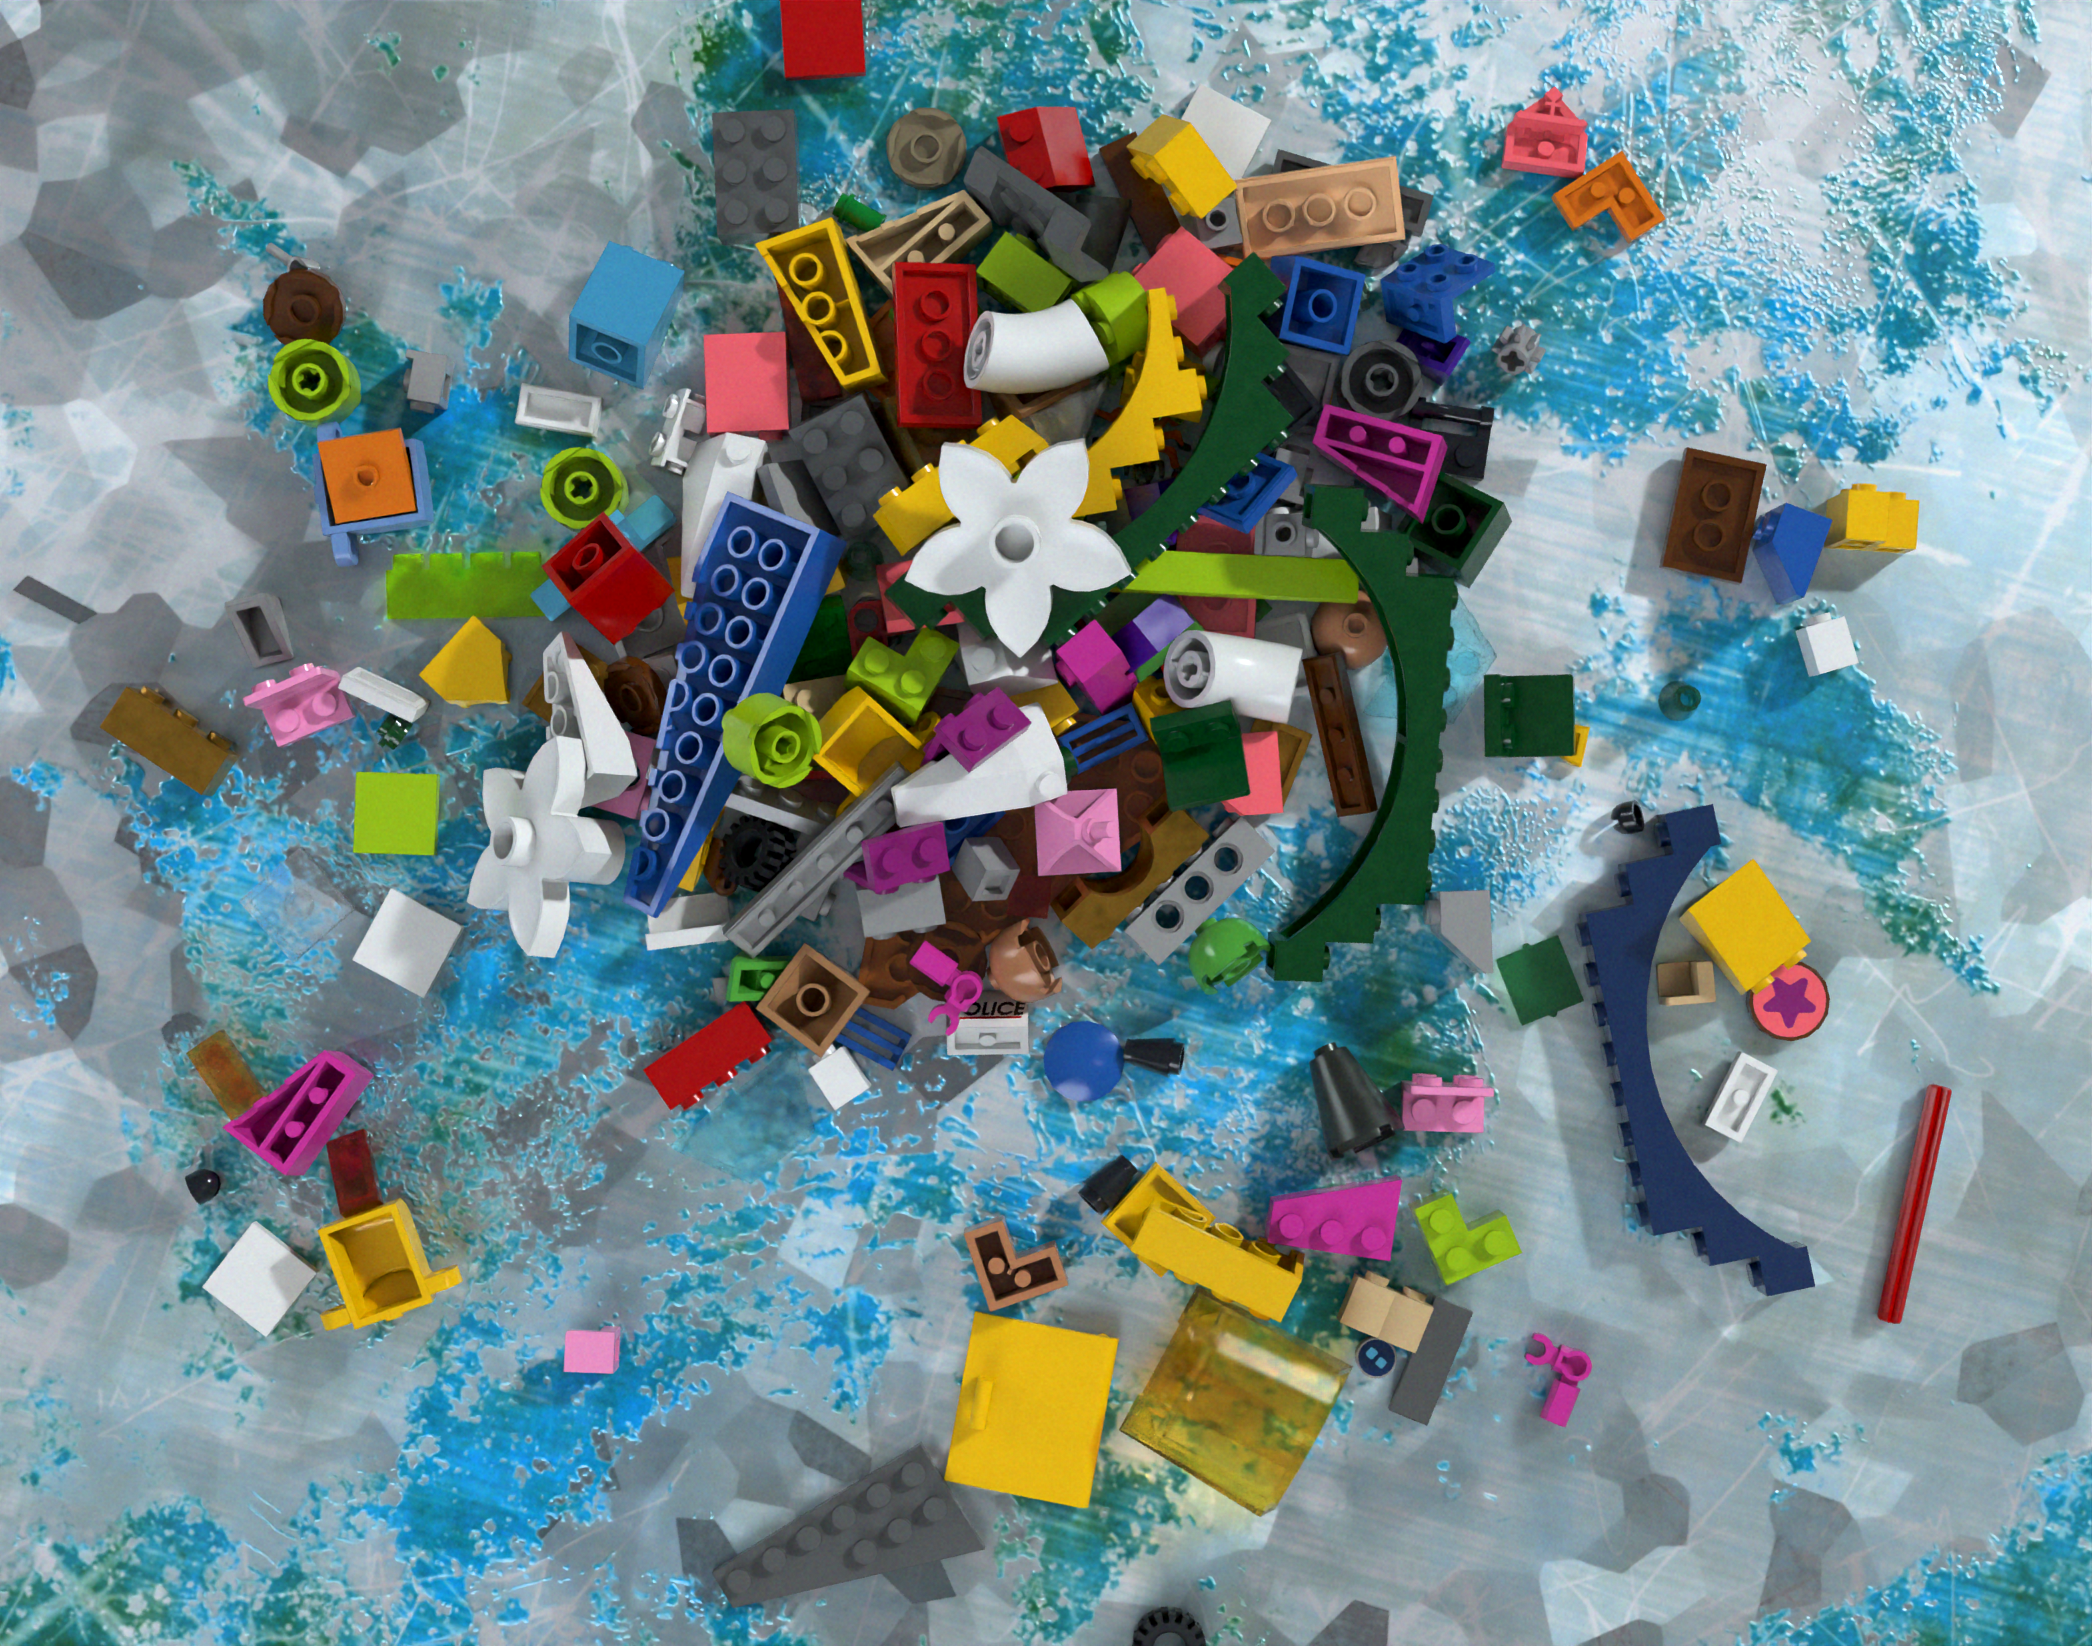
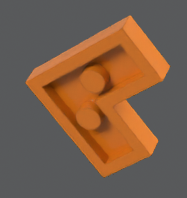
M1623 151L1554 193L1551 197L1572 231L1607 210L1628 244L1666 219Z

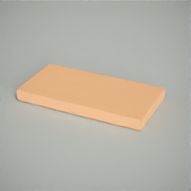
M1396 156L1234 180L1238 186L1234 189L1240 234L1243 240V260L1253 251L1261 260L1271 259L1272 256H1292L1406 239Z

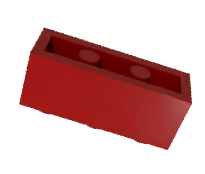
M742 1001L647 1066L643 1071L670 1110L681 1105L685 1111L704 1098L700 1091L713 1081L719 1088L738 1074L734 1068L745 1059H748L753 1064L770 1053L772 1050L768 1043L776 1038L751 1001Z

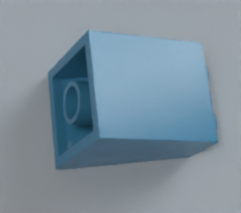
M609 241L569 315L568 360L643 390L683 295L685 271L668 261H659L641 254L631 246H621Z

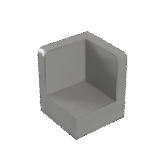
M999 837L965 838L952 866L954 874L972 901L1006 900L1021 870Z

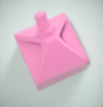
M1117 788L1068 791L1066 795L1035 805L1038 876L1121 871Z

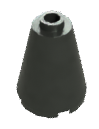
M1052 191L1053 195L1090 219L1091 227L1080 250L1107 268L1110 274L1132 211L1133 199ZM1069 274L1068 278L1072 280V289L1069 293L1072 295L1077 290L1094 281L1080 282Z
M1333 1042L1313 1051L1315 1059L1309 1062L1326 1149L1331 1161L1345 1158L1343 1153L1350 1149H1353L1355 1153L1363 1151L1396 1135L1395 1131L1405 1129L1400 1116L1346 1046L1338 1048L1336 1043Z

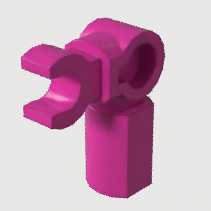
M924 941L909 964L943 987L945 984L950 986L944 995L947 1001L944 1004L935 1006L928 1017V1022L932 1024L938 1015H948L951 1019V1024L948 1026L945 1034L950 1036L958 1028L960 1012H967L972 1004L979 999L983 991V981L973 971L961 972L958 970V963L927 941Z
M1533 1333L1532 1338L1544 1344V1352L1539 1356L1526 1352L1524 1355L1525 1359L1534 1365L1549 1363L1551 1364V1370L1561 1374L1560 1379L1554 1378L1540 1417L1559 1426L1566 1427L1581 1390L1577 1387V1384L1591 1373V1360L1580 1349L1571 1348L1563 1344L1555 1347L1546 1335Z

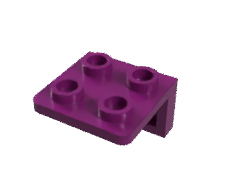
M996 687L985 696L979 692L965 704L962 713L956 717L950 713L935 726L936 736L923 748L925 756L919 766L923 767L932 760L940 761L951 753L970 773L1026 732L1032 722L999 687Z
M937 821L919 824L861 841L864 860L853 863L843 872V876L879 895L894 893L899 890L900 885L906 883H927L935 880L936 874L950 870L943 823Z

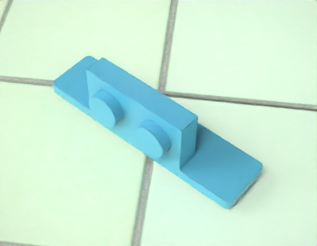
M653 495L626 518L618 509L608 516L640 551L677 521L675 515L657 495ZM548 579L530 595L550 621L555 620L571 607L551 579Z

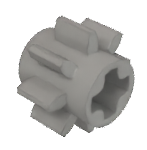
M1522 324V326L1516 327L1513 330L1511 327L1506 326L1491 350L1499 354L1497 367H1501L1504 371L1512 374V376L1522 373L1524 370L1526 373L1532 374L1546 352V349L1539 347L1541 334L1526 327V324Z

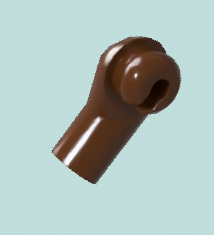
M712 837L703 874L716 894L727 897L736 891L738 885L730 882L729 878L723 875L722 872L725 868L720 867L719 860L725 858L724 855L719 854L720 847H726L727 842Z

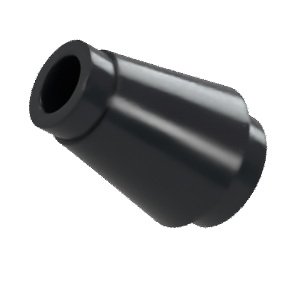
M1175 1038L1127 1039L1123 1060L1124 1063L1132 1064L1167 1078L1171 1074L1180 1075L1184 1061L1185 1043L1176 1042Z
M1120 1154L1116 1160L1111 1161L1083 1181L1084 1187L1078 1194L1094 1211L1102 1215L1107 1209L1112 1211L1138 1170L1128 1159Z

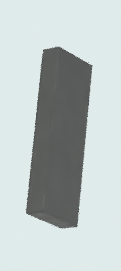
M1433 1295L1430 1303L1434 1309L1416 1353L1410 1352L1388 1406L1390 1411L1426 1426L1432 1416L1473 1314L1471 1310Z

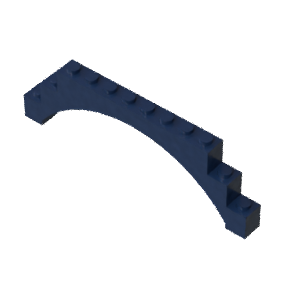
M1713 804L1658 814V823L1653 826L1657 846L1664 848L1665 855L1618 864L1619 873L1614 875L1615 887L1620 898L1625 897L1626 904L1580 913V923L1575 924L1578 944L1580 947H1586L1589 962L1583 965L1585 979L1588 987H1594L1597 1003H1592L1594 1021L1597 1027L1603 1028L1605 1043L1600 1044L1602 1059L1605 1067L1611 1066L1614 1082L1609 1083L1610 1098L1613 1106L1620 1108L1622 1122L1617 1123L1618 1136L1622 1147L1628 1146L1631 1162L1625 1165L1626 1174L1630 1186L1636 1187L1639 1202L1634 1203L1636 1220L1639 1227L1645 1226V1231L1653 1236L1695 1228V1232L1690 1233L1694 1255L1701 1257V1261L1709 1266L1751 1258V1262L1746 1264L1749 1282L1752 1287H1757V1291L1766 1296L1815 1287L1807 1246L1797 1241L1783 1242L1765 1232L1729 1204L1694 1165L1677 1138L1661 1102L1651 1067L1647 1036V993L1651 964L1661 929L1674 899L1693 868L1711 846L1721 844Z

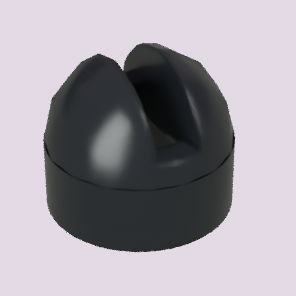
M1636 800L1621 803L1612 810L1611 820L1618 819L1619 822L1613 825L1616 831L1621 834H1633L1644 830L1643 813Z
M200 1169L185 1176L187 1187L199 1205L213 1199L219 1193L221 1182L220 1177L215 1172Z

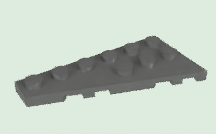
M920 1442L713 1569L712 1574L731 1606L736 1608L985 1550V1545L946 1481H944L943 1476L926 1448Z

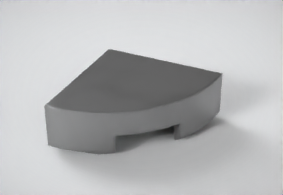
M1399 240L1363 245L1352 264L1366 269L1384 268L1398 261L1409 246Z

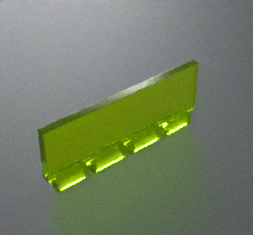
M504 552L470 553V569H465L464 553H430V570H425L423 554H394L393 570H386L387 619L471 618L473 615L477 618L545 616L530 597L533 591L549 579V576L541 567V552H511V568H505Z

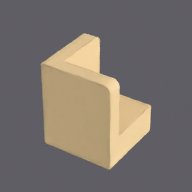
M1698 960L1660 963L1656 965L1658 1002L1660 1005L1673 1006L1716 1002L1713 961Z

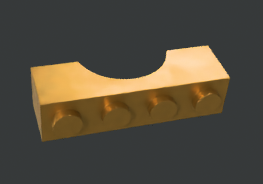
M1166 791L1137 818L1141 831V844L1135 859L1125 870L1113 877L1100 880L1077 876L1049 904L1060 921L1092 950L1100 942L1108 939L1113 934L1115 928L1136 907H1141L1144 900L1161 883H1166L1171 878L1174 870L1188 857L1196 854L1202 847L1203 842L1210 837L1186 809L1176 812L1170 811Z

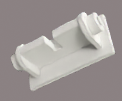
M688 388L676 389L675 394L671 393L667 398L663 408V416L666 417L662 432L655 434L649 450V454L653 456L651 466L664 467L667 462L666 470L678 475H682L683 469H687L697 443L683 437L684 432L687 430L700 434L706 417V397L693 393L691 399H688L691 391Z

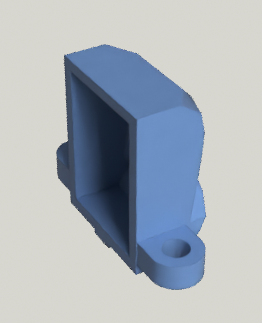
M336 421L318 424L317 426L318 442L343 437L341 428ZM415 438L404 440L415 487L418 507L416 511L337 524L334 518L320 453L312 454L316 486L313 487L315 503L319 504L323 535L331 537L334 559L339 567L358 564L357 536L423 527L434 523L427 460L422 441Z

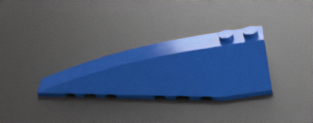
M729 491L725 495L694 567L691 581L696 583L693 601H687L683 618L688 620L683 643H678L675 659L678 660L676 679L671 680L669 683L656 748L660 749L656 769L651 768L648 786L652 787L648 809L642 810L639 822V826L642 827L640 846L635 847L633 850L622 901L654 918L659 917L679 885L742 772L732 767L724 753V730L721 723L723 716L728 710L734 709L741 701L751 695L772 693L780 697L847 542L817 527Z

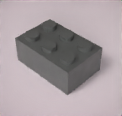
M794 109L712 113L717 235L722 245L755 244L801 228L798 121Z
M866 390L794 425L788 431L845 542L879 525L873 515L882 507L878 502L881 497L897 486L903 492L913 485Z

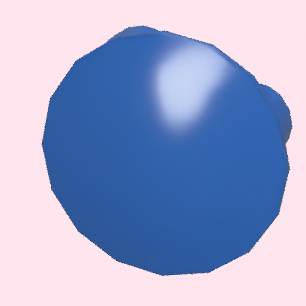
M1090 1021L1071 1022L1059 1028L1048 1041L1043 1057L1045 1074L1052 1087L1065 1098L1079 1102L1097 1100L1110 1093L1120 1081L1124 1068L1123 1049L1115 1034L1103 1025Z

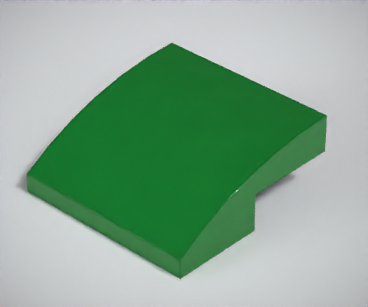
M841 595L823 598L786 684L847 673L853 658Z

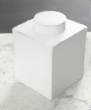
M1830 612L1806 619L1808 627L1796 630L1809 677L1859 663L1845 616L1832 620Z
M832 1044L822 1058L816 1054L812 1056L816 1064L810 1067L808 1071L834 1110H837L871 1086V1083L846 1046L843 1045L836 1050Z

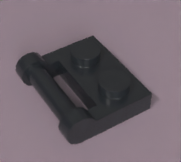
M1419 397L1416 404L1410 410L1408 427L1443 436L1448 448L1440 471L1457 478L1477 481L1484 479L1490 432L1494 419V408L1481 406L1480 410L1426 402V397ZM1423 418L1476 425V437L1421 429Z

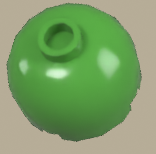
M1213 917L1204 921L1195 930L1197 937L1191 943L1187 957L1189 968L1198 985L1206 995H1213L1218 993L1214 987L1215 985L1224 981L1227 987H1230L1248 975L1264 960L1260 955L1261 950L1270 952L1271 947L1262 933L1252 923L1242 918H1224L1217 921Z

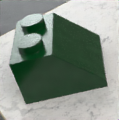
M1440 471L1423 524L1406 513L1396 530L1409 534V541H1412L1414 547V555L1434 571L1454 578L1455 582L1470 588L1512 523V520L1504 502Z

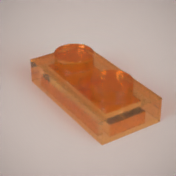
M224 1029L219 1030L186 1053L230 1120L237 1119L250 1110L259 1099L268 1096Z

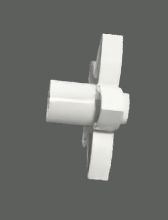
M1085 439L1059 442L1040 451L1027 463L1018 479H1013L1002 462L989 452L967 444L944 442L941 448L938 469L940 488L947 506L961 523L942 528L925 542L915 555L905 581L925 591L943 595L964 594L981 586L986 589V613L990 625L1001 642L1021 658L1038 641L1048 623L1053 604V584L1071 591L1090 592L1109 587L1130 575L1131 568L1122 550L1106 532L1093 524L1071 518L1082 503L1089 482L1090 462Z
M554 736L543 744L534 755L527 772L496 767L484 770L483 807L486 822L491 831L490 845L483 851L475 867L467 902L479 909L508 911L511 929L516 941L528 956L555 958L564 938L569 917V881L608 885L617 878L624 863L625 838L619 824L612 820L577 816L586 783V758L582 739Z

